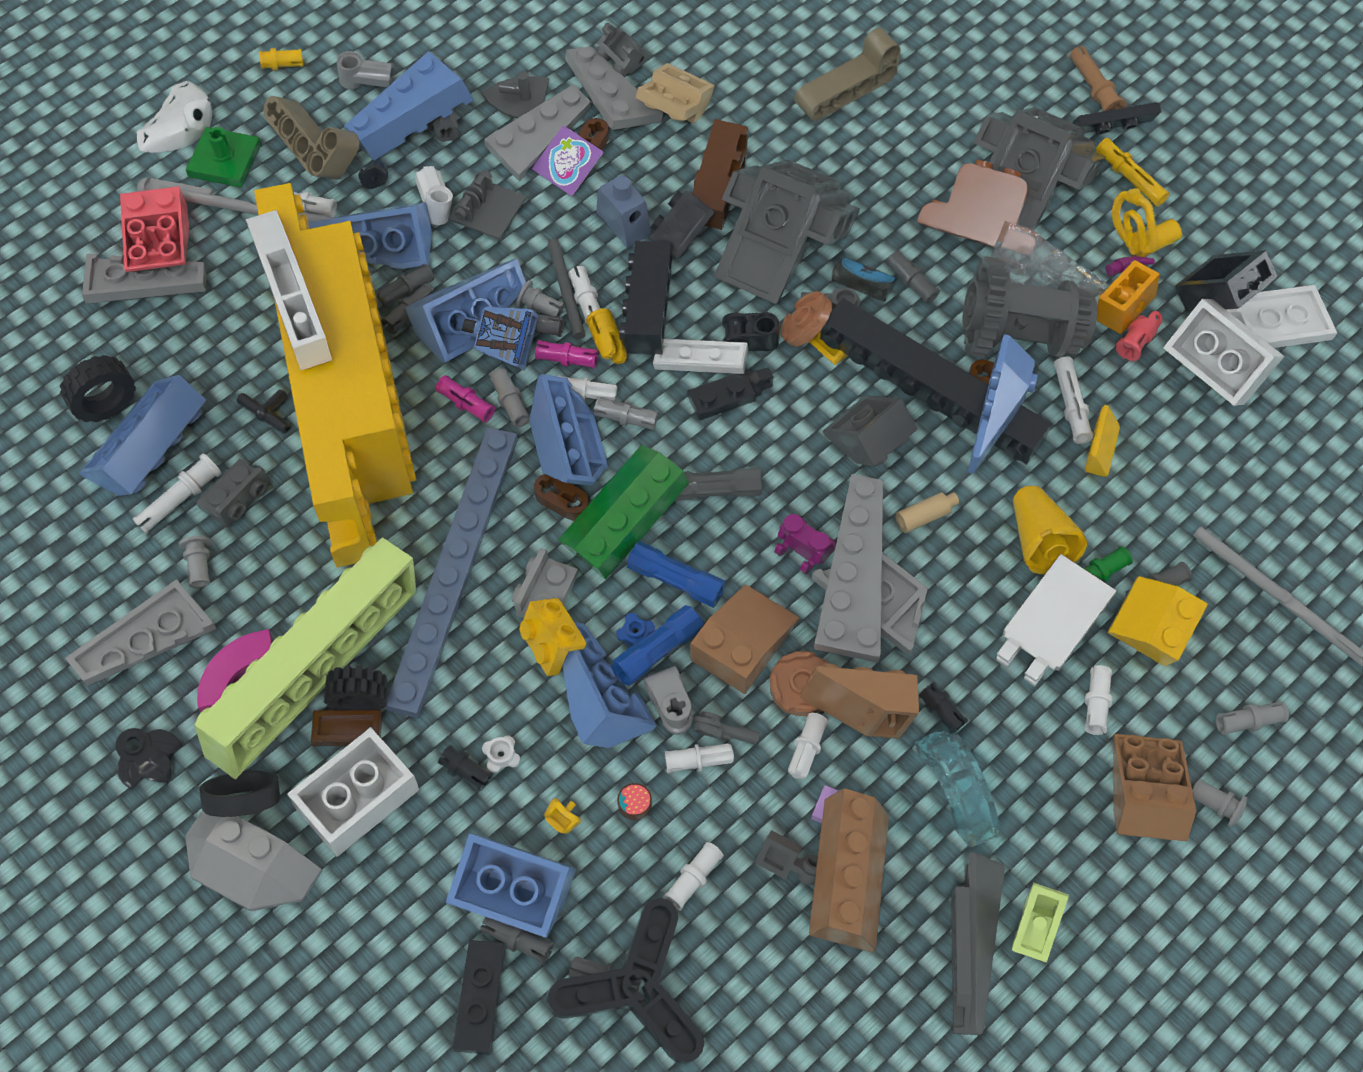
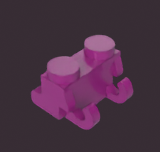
M790 514L784 519V523L780 526L777 535L781 540L784 539L782 545L780 543L777 544L774 553L782 556L788 548L792 549L808 560V562L804 561L800 567V571L807 574L816 564H824L835 551L837 542L825 533L818 532L807 525V521L799 515Z

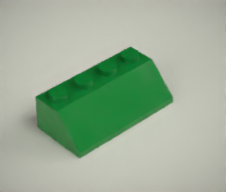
M640 445L560 536L558 541L606 580L634 548L635 544L642 539L688 486L689 482L684 471L660 452Z

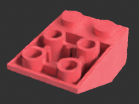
M180 187L120 194L125 272L186 265L189 218L188 205Z

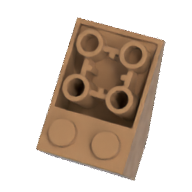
M823 664L816 666L800 692V698L865 736L899 739L919 714L917 675L906 674L901 670L878 672L872 671L868 667L845 669L839 668L835 664Z
M1114 734L1113 812L1117 834L1188 841L1197 810L1182 741L1169 738L1161 739Z

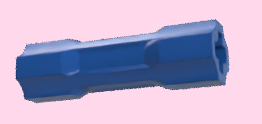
M641 541L635 544L627 560V568L648 578L658 579L688 593L691 598L712 608L717 605L726 587L725 580L664 555L661 550Z
M683 606L671 615L658 629L637 645L631 646L615 658L611 665L613 673L623 684L630 686L646 674L655 663L680 644L687 642L701 630L704 624L700 615L692 607Z

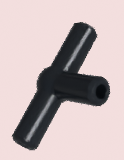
M279 389L263 405L245 393L238 395L237 403L253 413L259 421L268 423L283 434L290 430V423L274 413L288 398L284 390Z

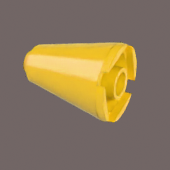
M1028 485L1020 488L1013 498V506L1023 559L1029 570L1037 574H1046L1060 554L1076 563L1087 548L1084 532L1041 487Z

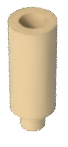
M941 492L896 512V520L900 529L904 533H908L952 512L951 507L959 504L958 496L954 492L947 496Z

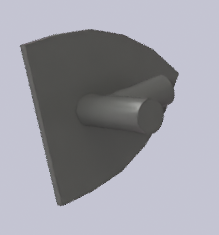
M521 71L517 77L493 84L482 91L481 94L499 112L517 119L545 102L549 78L529 76L527 72Z

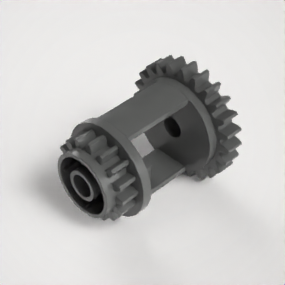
M984 256V259L980 260V265H977L976 274L973 275V279L968 286L963 307V335H965V351H967L968 355L985 357V355L989 354V349L992 350V347L998 344L1004 334L1017 340L1047 344L1049 354L1054 357H1062L1065 353L1076 354L1080 352V348H1087L1093 337L1097 320V302L1094 297H1090L1091 292L1087 291L1088 289L1079 288L1074 281L1064 280L1058 289L1011 282L1009 272L1004 268L1005 262H1002L1003 259Z

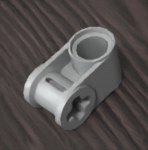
M676 666L644 677L643 680L648 695L656 707L666 730L677 735L689 731L693 723L692 706Z

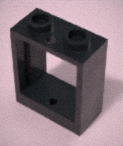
M1267 250L1219 254L1210 257L1176 284L1175 288L1186 312L1193 311L1202 299H1213L1226 310L1239 309L1278 276Z

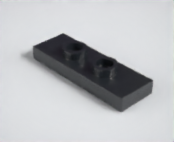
M1154 102L1079 115L1073 121V124L1087 129L1085 133L1095 131L1097 135L1108 133L1117 127H1122L1123 130L1136 128L1140 123L1153 121L1162 111L1160 103Z
M469 940L453 1043L454 1052L491 1055L506 948L505 943Z

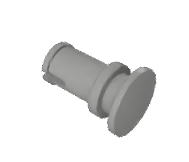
M528 280L519 292L516 307L521 308L525 304L527 309H535L547 316L559 318L565 303L543 294L542 289L538 287L533 289V281Z
M192 536L179 541V548L185 550L183 552V559L187 561L189 587L202 588L210 584L207 565L210 551L207 548L212 545V540L208 537Z
M1202 779L1198 780L1192 790L1194 800L1218 812V817L1223 818L1225 816L1229 818V827H1233L1240 820L1246 809L1248 797L1244 796L1239 801L1234 798L1235 794L1232 792L1226 794L1207 784Z

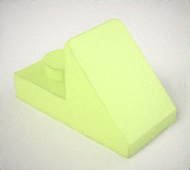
M1033 883L1023 904V914L1011 951L1047 963L1069 894Z

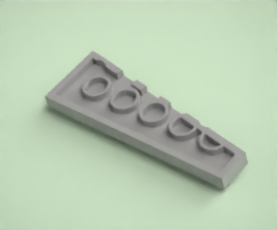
M851 474L814 649L877 663H879L881 654L883 480Z

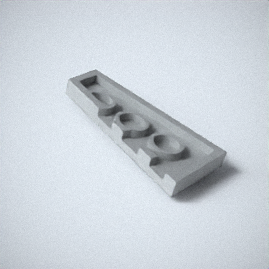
M591 46L566 50V62L611 130L662 121L663 112L659 109L648 108L644 102L636 99L637 88L622 74L617 72Z
M573 84L485 138V147L520 182L526 176V171L538 161L560 128L564 125L571 130L591 109V101Z
M86 254L82 296L86 304L205 292L207 270L204 262L186 261V265L125 272L123 256L111 255L109 259H98L97 254Z
M176 579L65 659L85 685L89 686L217 628Z

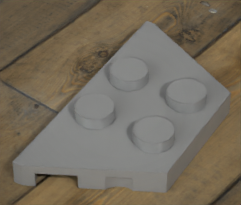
M882 553L881 635L909 656L913 650L928 588ZM822 569L815 570L812 573V580L826 590L831 569L822 571Z

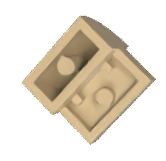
M666 63L654 70L650 82L637 89L636 99L644 102L648 108L659 109L667 113L674 120H688L695 123L706 110L715 85Z

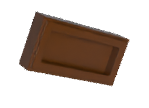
M381 709L313 710L312 746H348L370 727L381 738L382 711Z

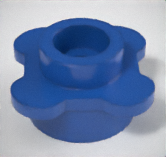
M629 613L625 616L626 622L623 627L617 629L616 636L618 640L624 641L628 646H635L655 631V625L650 620L644 621L638 618L636 613ZM633 629H638V633H634Z

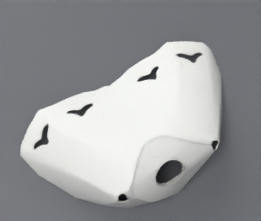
M189 81L173 86L160 111L143 128L137 131L139 150L150 153L181 149L195 143L202 136L205 128L210 127L213 114L211 102L207 100H210V98L202 88ZM199 109L203 114L200 121H196L193 117V111ZM144 132L149 136V137L146 139L145 143H144V139H145V137H144Z

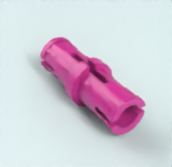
M542 340L537 341L538 346L535 349V359L560 362L562 366L566 367L572 364L595 369L597 366L595 362H598V349L572 346L570 342L557 344Z
M446 375L442 376L437 382L435 391L453 401L455 407L459 410H467L485 423L493 417L496 409L495 406L475 395V390L472 388H464Z

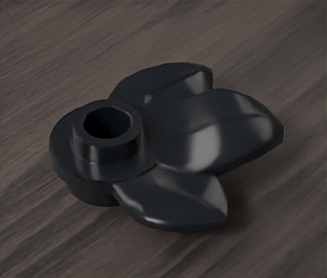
M130 728L123 731L116 740V751L120 757L116 769L119 780L129 789L136 787L142 777L153 782H169L171 780V764L168 755L182 748L181 741L174 734L162 729L147 733L138 728ZM136 739L140 742V746L136 750H130L127 748L128 741Z

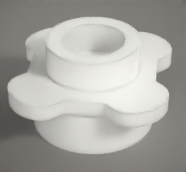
M497 737L483 744L482 751L487 755L489 761L487 768L489 771L497 773L501 768L507 766L516 767L520 763V756L514 750L515 740L513 737ZM504 752V756L499 757L498 753Z

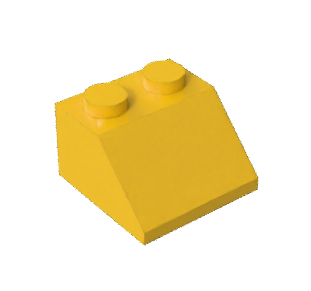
M1138 576L1107 633L1165 667L1179 661L1208 603L1178 586Z

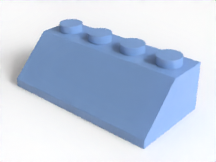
M180 375L154 381L79 474L118 496L136 494L145 485L146 480L144 478L149 471L157 469L165 460L163 454L170 446H175L184 436L182 430L186 425L196 421L202 414L203 410L201 407L206 402V399Z

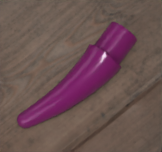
M1140 256L1115 259L1113 263L1106 265L1105 269L1109 276H1113L1117 273H1122L1134 260L1143 265L1155 264V259Z

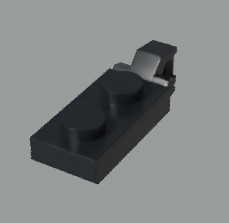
M769 367L754 372L746 370L744 374H733L687 390V397L698 419L701 421L755 402L756 397L762 395V390L773 387L774 377Z

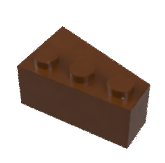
M714 119L700 169L697 170L695 175L694 189L691 192L714 211V214L704 226L720 230L724 227L732 204L721 199L733 171L746 167L747 126Z

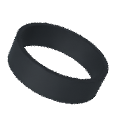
M243 771L236 780L230 775L224 774L207 780L199 788L202 811L207 815L216 817L250 815L267 810L280 801L278 776L267 771ZM254 791V792L245 793V794L230 795V794H234V793Z

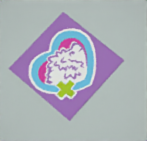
M563 125L535 163L532 170L573 196L604 152Z

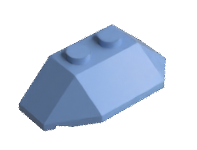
M540 374L537 379L529 422L542 473L565 483L592 486L608 466L595 416L582 397L571 388L572 384L568 378Z

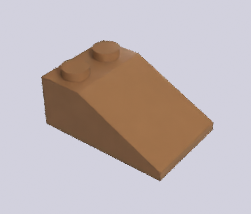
M745 584L708 619L690 643V660L741 693L746 694L799 622L800 617Z

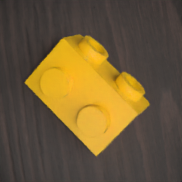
M551 598L529 602L523 621L520 624L521 636L528 643L537 663L541 665L547 677L559 675L568 652L584 649L586 641L560 599Z

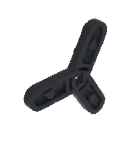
M658 898L650 901L644 907L622 969L556 981L546 995L548 1010L558 1018L568 1019L629 1008L673 1061L686 1064L697 1059L703 1051V1036L659 983V978L678 923V912L673 903L667 899ZM632 977L635 981L641 978L645 984L642 990L649 999V1003L644 1001L646 998L638 991L634 994L630 993L628 988L632 984L629 978Z

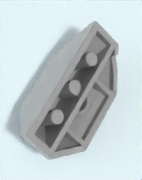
M202 811L185 835L190 877L249 911L276 907L290 902L304 901L322 873L321 868L288 843L239 816L216 817L207 815Z

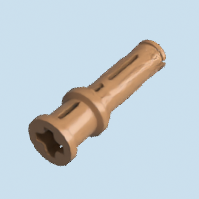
M1080 46L1081 51L1079 47L1074 48L1070 53V59L1092 90L1091 97L1100 104L1102 111L1125 108L1127 106L1126 101L1118 96L1114 83L1106 80L1085 46Z

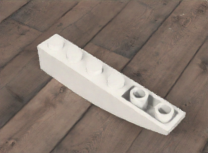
M277 210L246 219L300 370L331 361L332 357L324 332Z

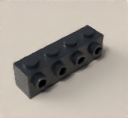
M635 241L634 253H629L628 269L632 271L631 276H626L625 291L626 294H629V298L623 299L622 314L623 317H626V322L620 323L619 330L620 341H625L626 353L663 355L673 262L671 242Z

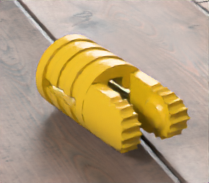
M606 308L591 312L586 318V323L600 355L606 360L611 358L612 362L616 364L625 363L627 353L623 342L620 341L618 327L612 312Z

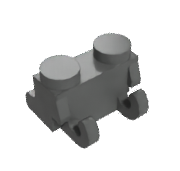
M605 23L602 27L604 34L596 43L598 45L596 51L608 61L612 58L615 61L613 68L626 77L628 73L632 74L647 61L648 52L639 46L627 32L620 28L617 29L609 23Z

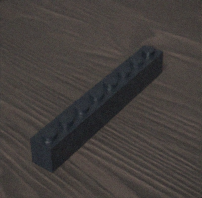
M842 298L832 310L827 322L823 326L820 339L830 348L843 351L856 364L864 365L872 370L879 378L888 380L900 387L905 394L914 396L926 403L933 411L940 412L949 417L959 427L967 428L977 434L988 384L845 298ZM1021 405L994 445L1006 452L1010 458L1019 460L1027 465L1046 440L1052 423Z

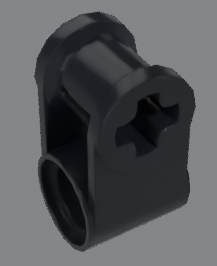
M734 312L722 318V326L725 328L723 342H734V340H737V342L747 343L748 351L765 352L772 351L779 344V320L776 315L770 312Z

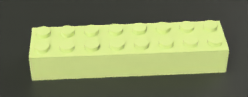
M383 537L374 546H369L363 552L361 559L352 568L349 567L344 570L339 581L330 590H325L320 594L316 604L307 613L300 614L293 626L283 636H278L272 642L270 649L260 659L254 660L248 666L246 673L236 683L226 687L221 698L211 708L208 707L200 713L194 726L204 757L236 780L325 688L328 671H334L336 667L343 669L416 594L413 558Z

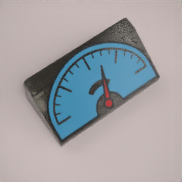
M843 257L834 266L831 280L886 302L898 278Z

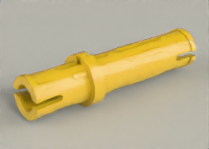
M1105 138L1098 144L1095 152L1105 156V160L1112 166V170L1116 174L1120 173L1135 188L1140 189V192L1156 207H1159L1167 200L1170 192L1165 190L1132 160L1133 156L1130 153H1124L1109 138Z

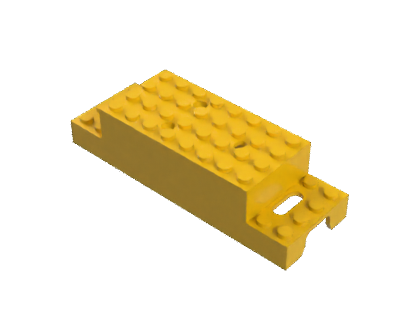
M291 183L254 190L258 215L277 210L332 357L331 361L300 370L275 301L313 506L319 522H327L332 545L330 551L336 568L356 564L361 559L363 552L369 546H374L377 543L375 530L372 527V514L369 504L413 494L411 482L417 481L393 379L394 376L388 356L381 317L378 311L377 299L370 271L368 270L360 232L353 233L351 221L310 229L306 213L300 214L304 213L301 195H294Z

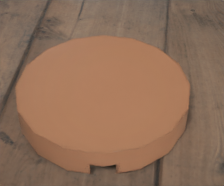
M819 291L806 294L795 303L794 307L796 310L792 315L788 313L785 316L781 326V337L790 346L798 347L806 344L818 334L827 322L832 310V302L825 294Z
M795 651L783 656L770 674V693L774 702L783 711L795 716H808L809 713L822 712L821 709L800 698V692L816 666L829 663L809 651Z

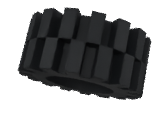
M350 665L344 666V669L336 667L334 671L330 670L326 674L324 703L327 704V707L334 708V710H379L384 708L387 696V676L385 674L382 675L380 670L373 672L374 668L371 667L362 669V666L356 665V668H351Z

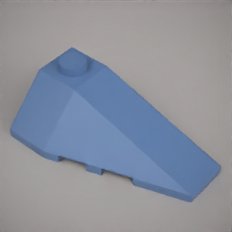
M426 202L308 222L311 229L351 221L353 233L360 232L363 249L369 264L387 265L390 268L396 269L418 267L422 264L429 265L432 230Z
M1003 335L994 362L968 473H975L1023 404L1027 391L1033 393L1038 374L1032 373L1035 360L1009 335Z

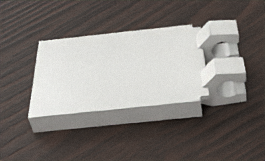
M1315 285L1259 292L1239 309H1227L1229 313L1273 348L1333 340L1337 334Z
M1060 554L1004 629V637L1008 640L997 653L998 657L996 660L1005 667H1008L1021 649L1035 657L1036 659L1025 672L1024 680L1035 687L1048 668L1056 669L1057 671L1061 669L1112 600L1116 590Z

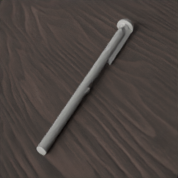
M150 177L142 178L137 184V192L179 186L186 202L258 215L256 204L212 195L214 192L212 189ZM307 212L300 213H306L308 222L334 218Z
M1202 526L1197 529L1193 535L1195 538L1363 667V650Z

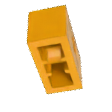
M1134 260L1099 297L1096 321L1122 334L1129 324L1156 298L1160 273Z

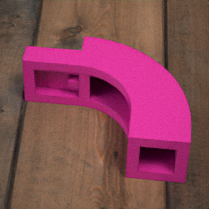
M269 629L244 635L226 645L213 657L207 665L198 687L197 706L200 713L208 707L211 708L221 698L226 687L236 683L246 673L248 666L254 660L260 659L270 649L274 639Z

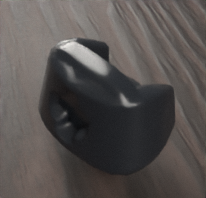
M375 160L373 165L364 170L361 169L358 177L362 186L366 189H374L384 184L388 179L386 164Z

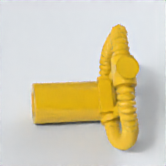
M1138 188L1119 193L1113 202L1111 215L1115 230L1121 240L1125 242L1126 247L1129 248V252L1132 255L1146 257L1180 240L1182 230L1174 219H1168L1156 225L1153 205L1140 194V189ZM1125 200L1136 206L1143 207L1145 216H1147L1146 225L1148 229L1146 231L1141 216L1135 210H1128L1124 213L1122 224L1120 210ZM1130 217L1137 224L1138 231L1132 233L1133 228L1130 223Z

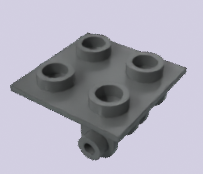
M483 170L476 174L475 179L456 204L448 220L500 240L527 197L493 184L492 174L487 170Z

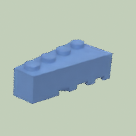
M428 51L345 124L344 127L346 130L357 134L359 147L371 159L376 160L406 142V136L411 133H421L428 128L426 124L439 116H442L443 119L453 113L451 109L461 103L467 105L474 101L463 80Z

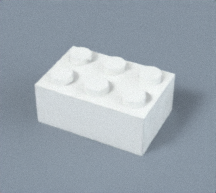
M1202 299L1163 347L1234 406L1245 405L1285 357L1213 299Z
M370 727L288 792L287 795L295 809L335 856L338 857L418 792L419 788L410 770Z

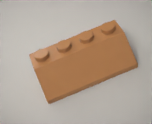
M843 788L824 800L809 936L872 953L876 951L889 823L888 813L875 797Z

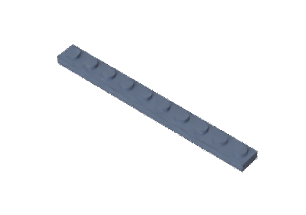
M489 427L486 429L385 705L387 711L419 719L517 445L518 437L515 433Z

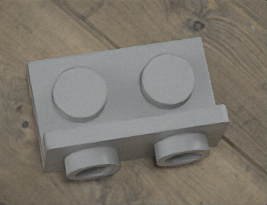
M540 548L536 558L531 557L527 564L525 572L527 576L523 584H518L514 590L512 602L515 604L516 615L524 618L530 601L558 598L564 606L578 577V569L549 559L547 550Z

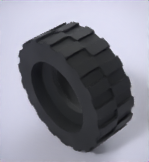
M108 355L94 356L88 360L81 361L78 365L73 366L68 374H65L64 380L60 384V395L72 415L76 419H81L83 422L88 423L89 421L99 422L100 420H107L115 414H119L133 400L134 391H136L135 382L123 362L114 356L109 357ZM112 381L111 384L99 394L84 397L85 394L94 386L103 382Z

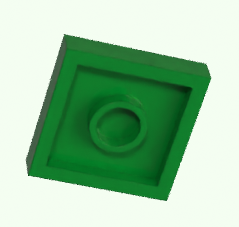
M206 127L186 167L188 177L242 188L262 145L260 138L226 131L220 127Z

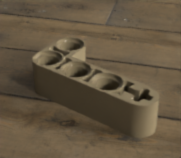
M875 28L866 36L861 55L803 85L796 92L794 102L812 121L826 117L890 82L898 70L900 46L882 28Z
M271 96L265 101L263 112L266 120L311 176L335 180L340 179L359 149L357 134L353 131L333 127L325 128L322 132L301 104L295 100Z

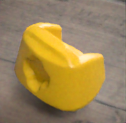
M553 798L544 813L547 823L563 834H568L581 823V818L571 813V810L576 806L572 801L564 807L558 798Z

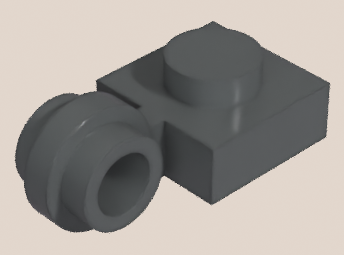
M771 830L754 863L785 880L792 870L797 873V877L802 883L806 885L815 884L818 857L807 855L805 858H798L802 846Z

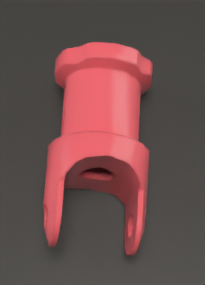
M1153 311L1148 318L1140 315L1129 324L1128 333L1116 343V351L1122 358L1129 361H1137L1141 357L1142 348L1145 344L1152 341L1158 327L1162 323L1161 313Z

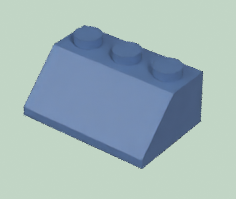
M469 833L445 903L547 938L565 904L577 868L482 835Z

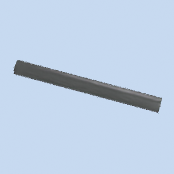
M553 238L547 244L563 302L565 303L573 338L579 340L585 337L583 325L559 240Z

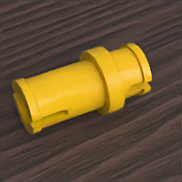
M270 48V51H259L261 69L272 68L273 71H277L280 67H303L302 49L277 51L276 48Z

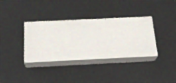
M664 339L663 355L655 354L653 365L656 370L744 374L748 345L744 342Z

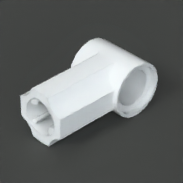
M434 166L423 167L421 171L416 172L415 181L422 201L426 202L430 223L434 225L445 224L450 216L453 194L445 187L440 171H437Z

